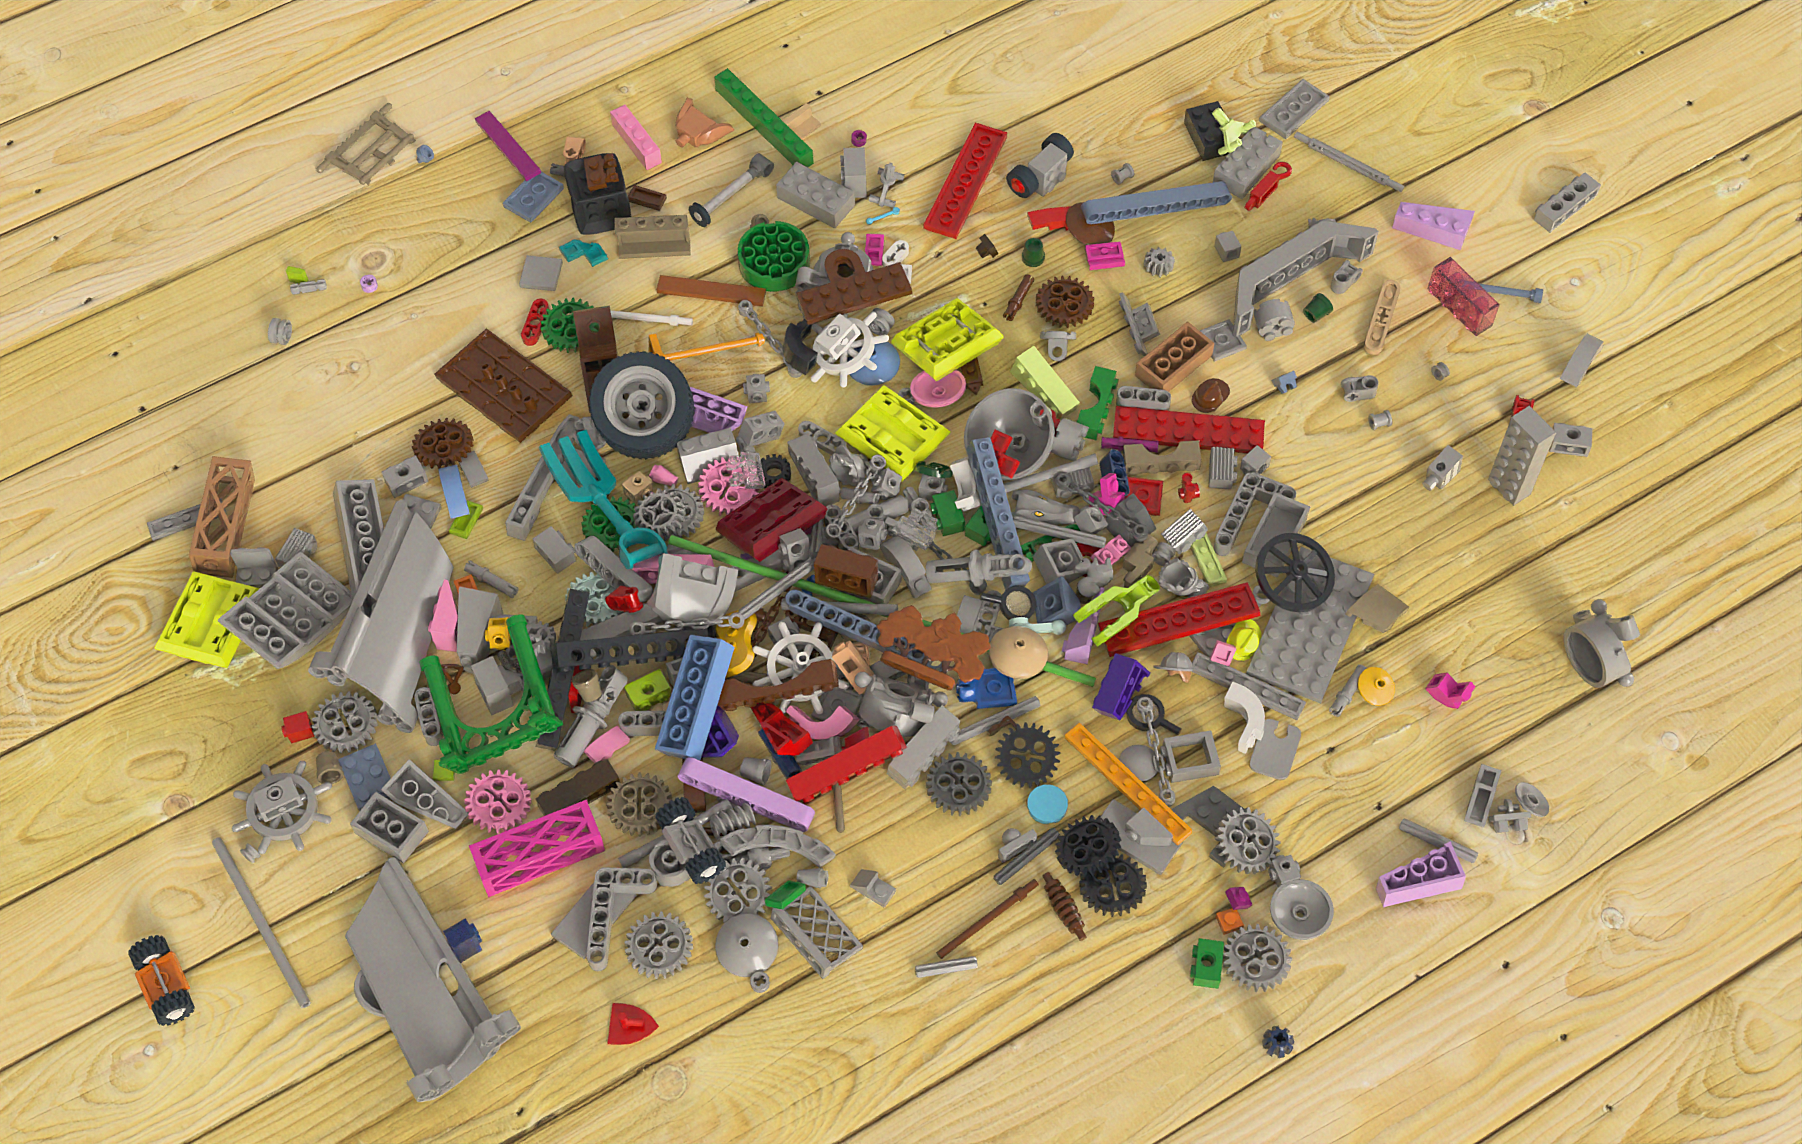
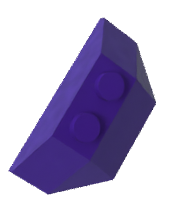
M718 704L701 756L703 758L723 757L737 744L739 734L725 710L719 707Z

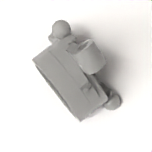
M845 232L841 236L842 243L835 244V247L824 251L820 255L814 269L809 267L798 269L795 286L798 290L803 291L830 283L825 272L824 263L826 257L835 250L849 249L854 251L860 257L865 272L873 270L870 257L853 244L855 242L854 235L850 232ZM843 263V264H840L838 267H840V266H848V265Z
M1602 599L1594 600L1591 604V610L1595 614L1591 615L1590 610H1582L1573 615L1575 625L1565 630L1564 646L1567 656L1578 675L1589 685L1601 688L1618 679L1620 685L1629 687L1634 682V676L1630 673L1631 664L1622 641L1633 640L1640 636L1634 616L1627 615L1621 618H1611L1612 615L1606 612V602Z
M866 672L857 673L854 679L857 686L861 688L866 687L859 713L869 725L880 731L890 726H897L902 736H915L926 723H931L935 709L932 703L937 707H941L942 705L945 706L948 702V697L944 692L932 693L928 682L909 674L907 683L880 676L876 677L875 674L869 676Z

